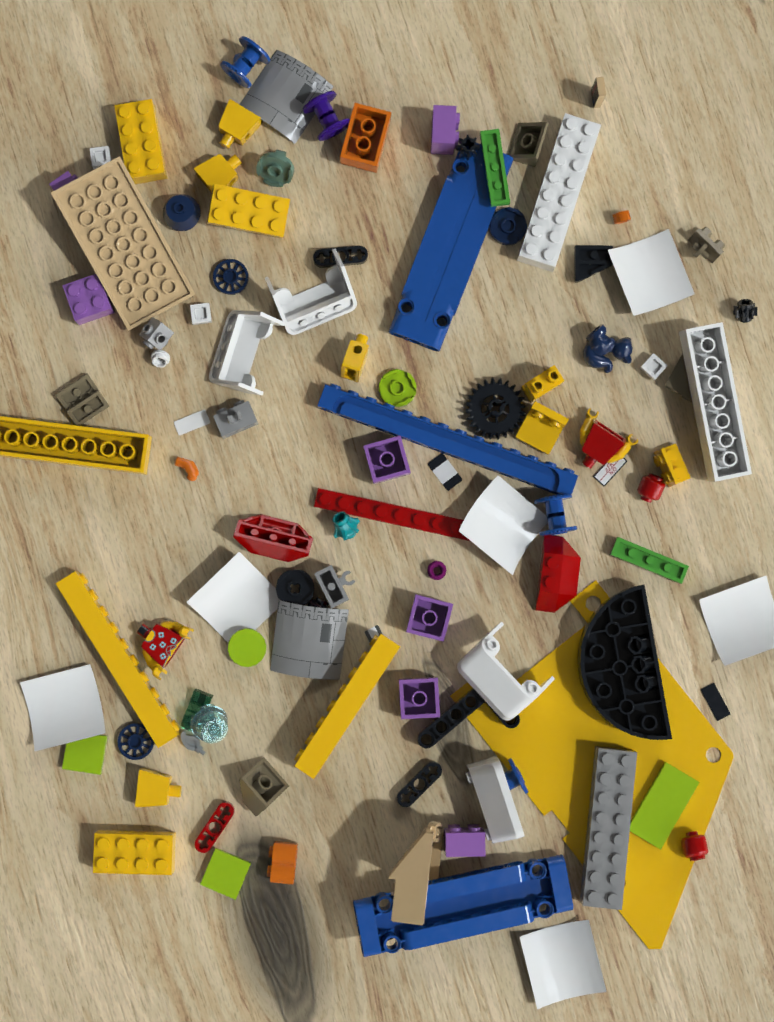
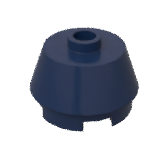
M174 195L164 205V221L170 228L176 231H188L200 219V206L189 195Z

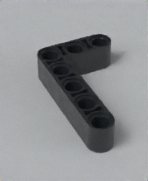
M474 688L470 689L445 710L440 717H437L418 734L419 745L425 749L431 748L483 703L487 705L488 703ZM469 696H473L476 699V703L472 707H468L465 702ZM488 705V707L493 711V713L507 728H515L518 726L520 722L519 715L515 717L514 723L507 724L506 721L503 720ZM459 709L461 711L460 718H451V711ZM440 721L445 722L447 726L443 732L436 730V724ZM424 734H429L432 737L429 744L421 742V737Z

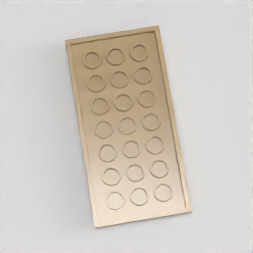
M120 156L51 192L128 331L195 295Z

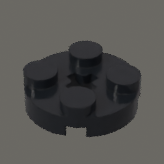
M294 569L284 572L277 580V597L284 602L306 605L312 599L314 593V583L311 576L303 570ZM299 584L300 587L298 589L300 592L291 593L290 591L292 588L290 587V585Z

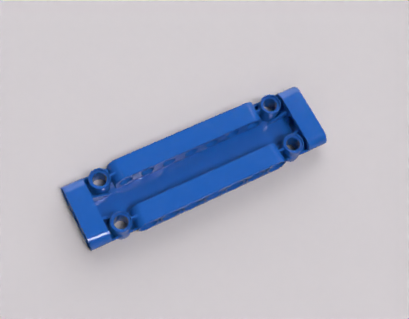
M476 143V145H480L479 150H475L477 152L476 158L471 156L467 161L463 156L459 158L460 151L457 153L401 294V300L388 331L394 336L437 352L440 351L452 318L456 314L496 207L490 206L482 146L479 143ZM503 153L507 177L514 159L510 155ZM463 166L465 171L458 172L456 167ZM407 304L411 306L412 310L406 313L402 311L401 307ZM444 318L447 324L440 326L437 324V320Z
M562 854L542 859H530L527 862H510L429 880L423 925L391 921L394 899L391 892H380L375 896L353 900L363 957L384 952L396 953L402 948L404 950H413L528 924L533 922L534 918H549L552 914L573 910L568 873ZM535 865H539V871L532 873V868ZM382 899H388V904L385 907L379 906ZM546 903V909L539 911L540 905ZM395 938L393 945H386L388 939Z

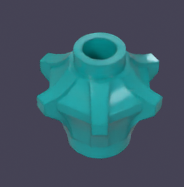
M343 511L333 516V536L335 538L342 537L345 541L353 538L358 533L357 525L360 522L358 518L350 517Z

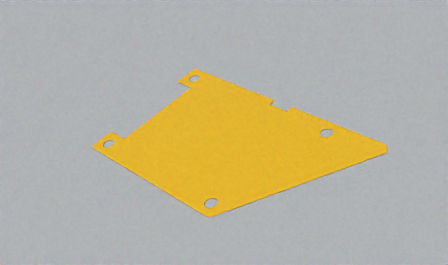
M596 580L570 601L586 622L595 612L590 611L586 607V600L590 596H596L602 604L610 598ZM584 626L517 679L520 685L527 680H533L538 685H541L553 676L555 678L532 703L518 714L520 722L517 727L507 728L486 703H483L467 718L508 770L512 769L508 759L511 758L525 781L528 789L527 795L541 813L545 816L552 810L569 831V834L563 838V841L582 865L584 863L595 746L634 750L637 752L631 819L664 762L700 782L661 850L634 833L629 832L622 910L618 911L648 949H661L694 861H690V858L684 857L681 840L686 837L688 832L697 831L698 835H705L732 764L733 752L659 659L672 739L650 740L633 736L614 727L602 718L586 697L578 674V647L585 628ZM467 682L450 697L456 702L473 687ZM514 717L513 719L509 720V721H506V723H507V724H512V723H514V722H515V717ZM711 747L719 749L721 753L719 761L715 763L709 762L706 758V752Z

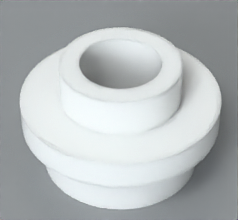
M163 350L152 352L151 360L153 365L159 368L165 367L170 361V355Z

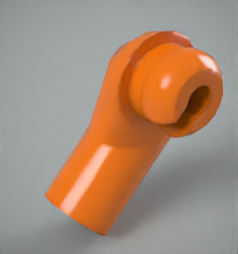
M177 457L175 466L185 468L188 474L187 479L195 481L199 475L196 464L191 460Z

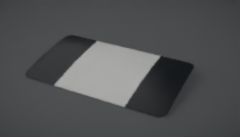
M443 453L428 463V466L446 490L449 491L462 481L461 476Z

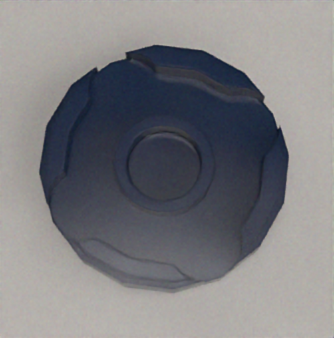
M511 207L496 211L489 225L490 234L499 244L506 246L515 245L526 234L527 223L525 216L518 209Z

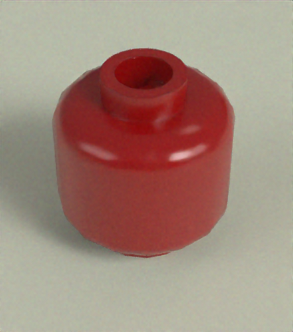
M652 473L644 475L637 488V492L642 495L640 499L649 503L652 500L658 501L665 488L663 478Z
M697 831L688 832L686 837L681 840L684 857L690 858V861L705 859V855L708 854L709 850L704 835H698Z

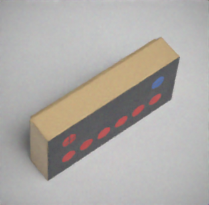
M596 77L591 88L593 108H600L606 96L603 77Z

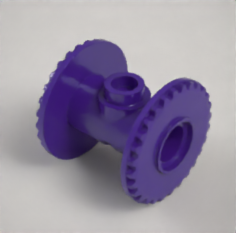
M328 91L318 95L302 108L305 114L315 112L324 130L317 136L319 141H325L337 136L348 128L350 119L339 121L330 104L337 95L335 91Z

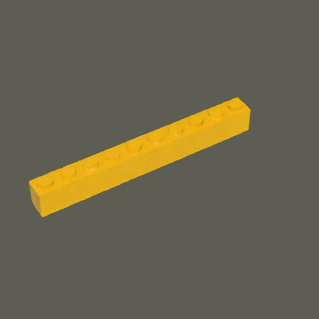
M74 571L55 584L154 743L159 748L180 735V727L175 720L172 721L169 717L170 711L166 704H161L158 697L160 695L156 688H151L148 681L150 679L144 670L141 672L138 664L140 663L136 656L129 653V645L126 640L119 637L117 633L119 629L116 624L109 621L107 617L109 615L108 611L103 605H99L97 601L99 599L98 595L93 589H89L87 585L89 581L84 573L80 574L78 571Z

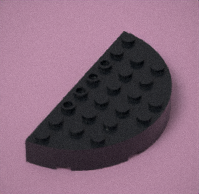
M645 584L638 585L611 596L592 614L579 642L578 674L589 702L600 716L611 725L640 738L650 740L672 739Z

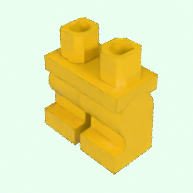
M553 365L521 386V389L530 403L561 385L565 380L556 366Z

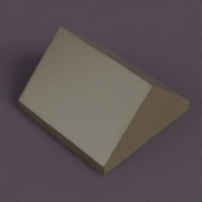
M547 122L518 123L508 154L513 157V161L532 167L536 166L549 125Z

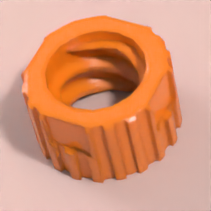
M629 210L612 215L614 224H621L631 220Z

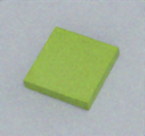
M97 735L66 743L62 769L101 775L108 736Z
M215 848L200 885L236 900L252 862Z

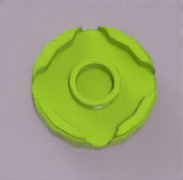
M395 369L387 372L379 383V393L382 400L398 408L408 405L416 395L417 386L415 379L404 370Z
M244 628L238 630L232 635L228 643L230 658L234 663L243 667L257 665L266 654L264 637L254 629Z

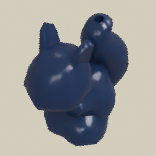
M601 324L586 337L588 343L584 348L583 357L585 362L592 368L604 367V372L609 373L613 369V364L605 355L611 352L615 358L630 364L632 361L630 355L632 354L633 347L629 337L615 341L614 338L605 335L606 327Z

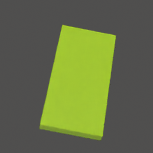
M664 762L631 819L630 832L661 850L700 782Z

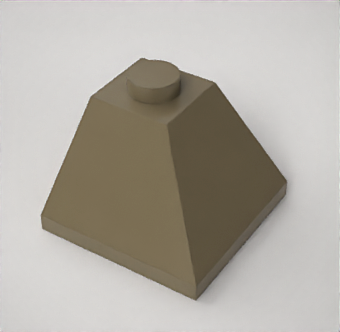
M264 757L239 779L243 803L255 816L264 811L289 787L286 781Z

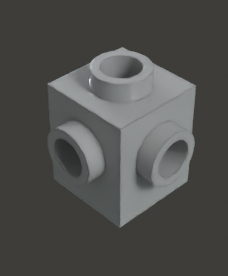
M152 317L144 325L139 336L144 339L143 343L150 349L155 347L161 350L167 345L174 332L162 322Z

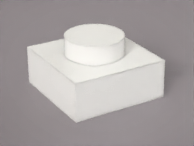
M109 146L90 148L93 169L111 161Z
M209 303L190 305L193 325L212 323Z
M653 353L640 369L654 381L668 365Z

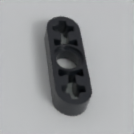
M363 246L319 249L313 255L314 264L319 268L332 267L337 264L332 249H336L337 253H345L346 259L342 261L344 266L361 265L368 259V251ZM348 251H351V255H356L357 251H361L365 255L360 260L357 256H353L352 261H349ZM329 253H332L333 262L331 263L330 259H324V263L316 260V258L320 257V254H323L324 257H330Z
M428 762L398 792L397 801L402 807L411 806L441 776L442 768L438 762ZM429 766H437L438 773L436 775L431 774L429 776L431 781L428 782L426 777L421 774L425 772V775L430 772ZM419 778L425 781L424 788L420 790L414 787V781ZM411 786L412 790L418 794L414 796L412 793L409 796V802H402L401 794H408L410 790L407 788Z

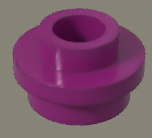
M440 561L430 563L427 569L429 577L433 580L442 579L447 571L444 563ZM435 567L440 568L441 571L439 574H435L433 572V569Z

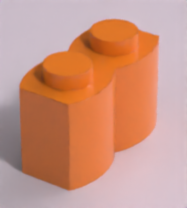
M275 841L273 846L270 845L269 857L272 858V865H268L267 877H270V882L294 884L298 843Z

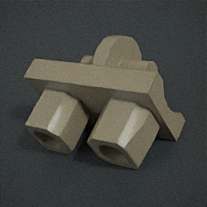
M708 227L699 228L688 241L693 244L692 247L697 251L694 254L696 258L701 254L705 259L707 258L713 263L724 252L725 244L718 239L713 242L709 238L712 232Z

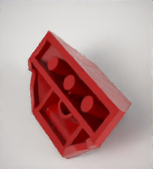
M262 514L238 520L233 538L250 553L285 562L309 556L313 538L298 523Z
M545 535L543 537L536 611L555 613L577 596L581 557L564 537Z

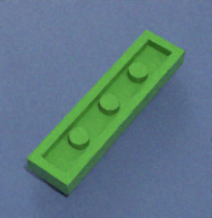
M499 129L480 131L490 206L510 205Z
M616 537L610 552L611 556L679 584L683 583L689 568L688 565L620 537Z

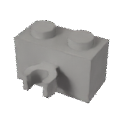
M238 401L234 403V407L228 410L226 407L216 411L217 414L213 415L223 439L258 425L249 401Z
M332 565L314 573L331 608H334L349 600L343 585H352L355 583V580L346 581L345 577L351 573L350 571H345L342 577L338 578Z

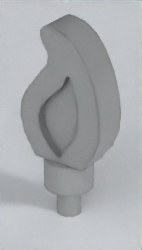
M185 731L181 733V741L187 749L202 755L206 753L202 750L203 747L196 736L187 735Z

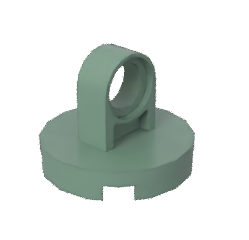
M278 149L276 152L264 153L259 158L256 166L258 176L261 175L264 178L263 182L273 187H283L284 184H289L295 172L294 165L286 157V152Z

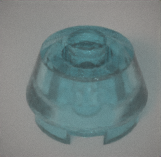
M213 704L201 706V710L191 717V731L199 740L210 744L217 743L228 732V716L222 708Z

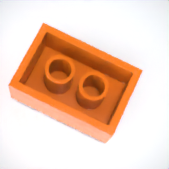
M354 103L340 155L341 164L377 173L391 122V112Z

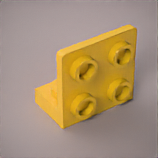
M535 401L516 434V438L548 455L569 419Z
M676 443L654 452V463L657 467H660L662 471L661 478H663L665 485H668V488L691 478Z

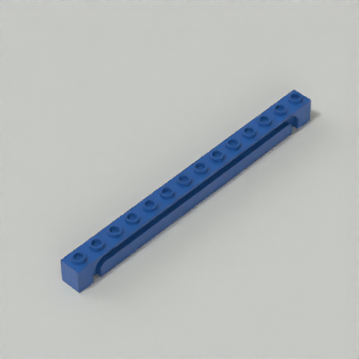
M330 383V386L326 384L317 405L318 409L393 436H401V439L557 495H572L578 475H575V471L564 468L561 470L556 468L557 465L552 462L546 461V463H542L535 456L528 455L525 457L520 455L521 452L516 449L510 448V450H506L499 443L484 442L485 439L480 436L474 435V437H470L463 430L448 429L449 426L444 423H431V419L420 416V418L414 417L412 412L404 409L400 412L395 410V406L384 403V405L376 403L377 400L366 396V399L359 397V393L355 391H342L338 385Z

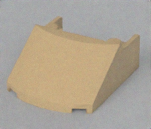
M431 821L390 871L388 879L396 880L395 883H392L391 895L394 896L391 917L393 922L415 925L424 924L428 881L438 879L440 873L444 833L441 832L443 828L441 822Z

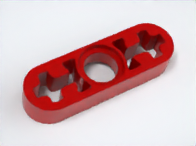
M225 801L217 807L195 840V848L198 852L206 853L212 848L235 813L232 803ZM228 806L230 808V815L226 814L222 820L215 818V815L220 817L222 814L221 807L225 808ZM212 822H217L220 825V830L216 833L212 832L209 828ZM205 831L208 835L215 837L214 840L210 837L207 841L209 847H200L201 843L199 840L203 841L207 834H204Z

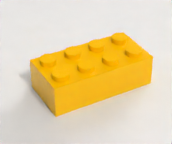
M152 99L114 105L124 165L134 183L141 184L167 179L156 109Z
M214 184L206 223L283 238L290 199Z
M98 830L94 833L93 873L172 875L175 870L176 832Z

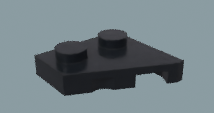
M575 245V283L611 267L613 263L608 250L613 249V246Z

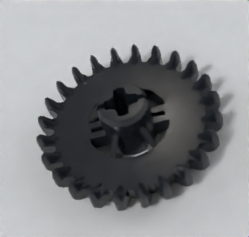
M492 377L490 384L484 379V386L477 383L478 390L471 388L473 395H467L471 402L464 403L469 407V409L464 410V413L470 414L466 420L473 421L469 427L476 426L475 433L481 430V437H484L487 433L490 440L493 435H495L497 440H499L500 434L504 438H507V432L513 435L514 431L512 428L520 429L517 422L523 423L524 420L520 416L526 415V412L521 411V409L526 408L527 405L520 403L525 397H518L521 390L514 392L516 385L508 387L509 380L502 384V378H499L498 382L495 383ZM493 395V400L489 403L483 402L487 397ZM495 395H498V396H500V397H503L504 399H503V400L496 399ZM492 404H494V406L501 404L500 408L498 409L499 412H497L496 410L491 411L493 407ZM507 404L509 406V413L504 411ZM485 405L487 406L486 411L482 414L481 406ZM502 414L507 416L503 421L498 422V417ZM487 418H495V422H490Z

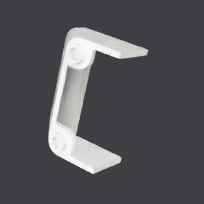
M332 249L337 264L327 269L325 273L327 282L292 296L287 288L274 290L269 278H265L282 321L285 322L284 326L289 334H299L347 314L356 308L357 301L345 266L336 249Z
M231 311L227 316L209 373L210 382L247 394L263 395V391L255 389V377L249 373L260 339H266L272 334L273 325L284 326L285 322L259 311Z
M500 622L458 662L457 669L488 705L503 720L509 721L532 703L555 678L552 676L541 685H538L533 680H527L522 685L517 682L494 657L500 650L499 642L493 636L504 625L503 622Z
M496 755L466 765L469 770L466 773L469 784L473 783L486 821L487 829H484L487 840H491L492 843H498L525 837L501 762Z

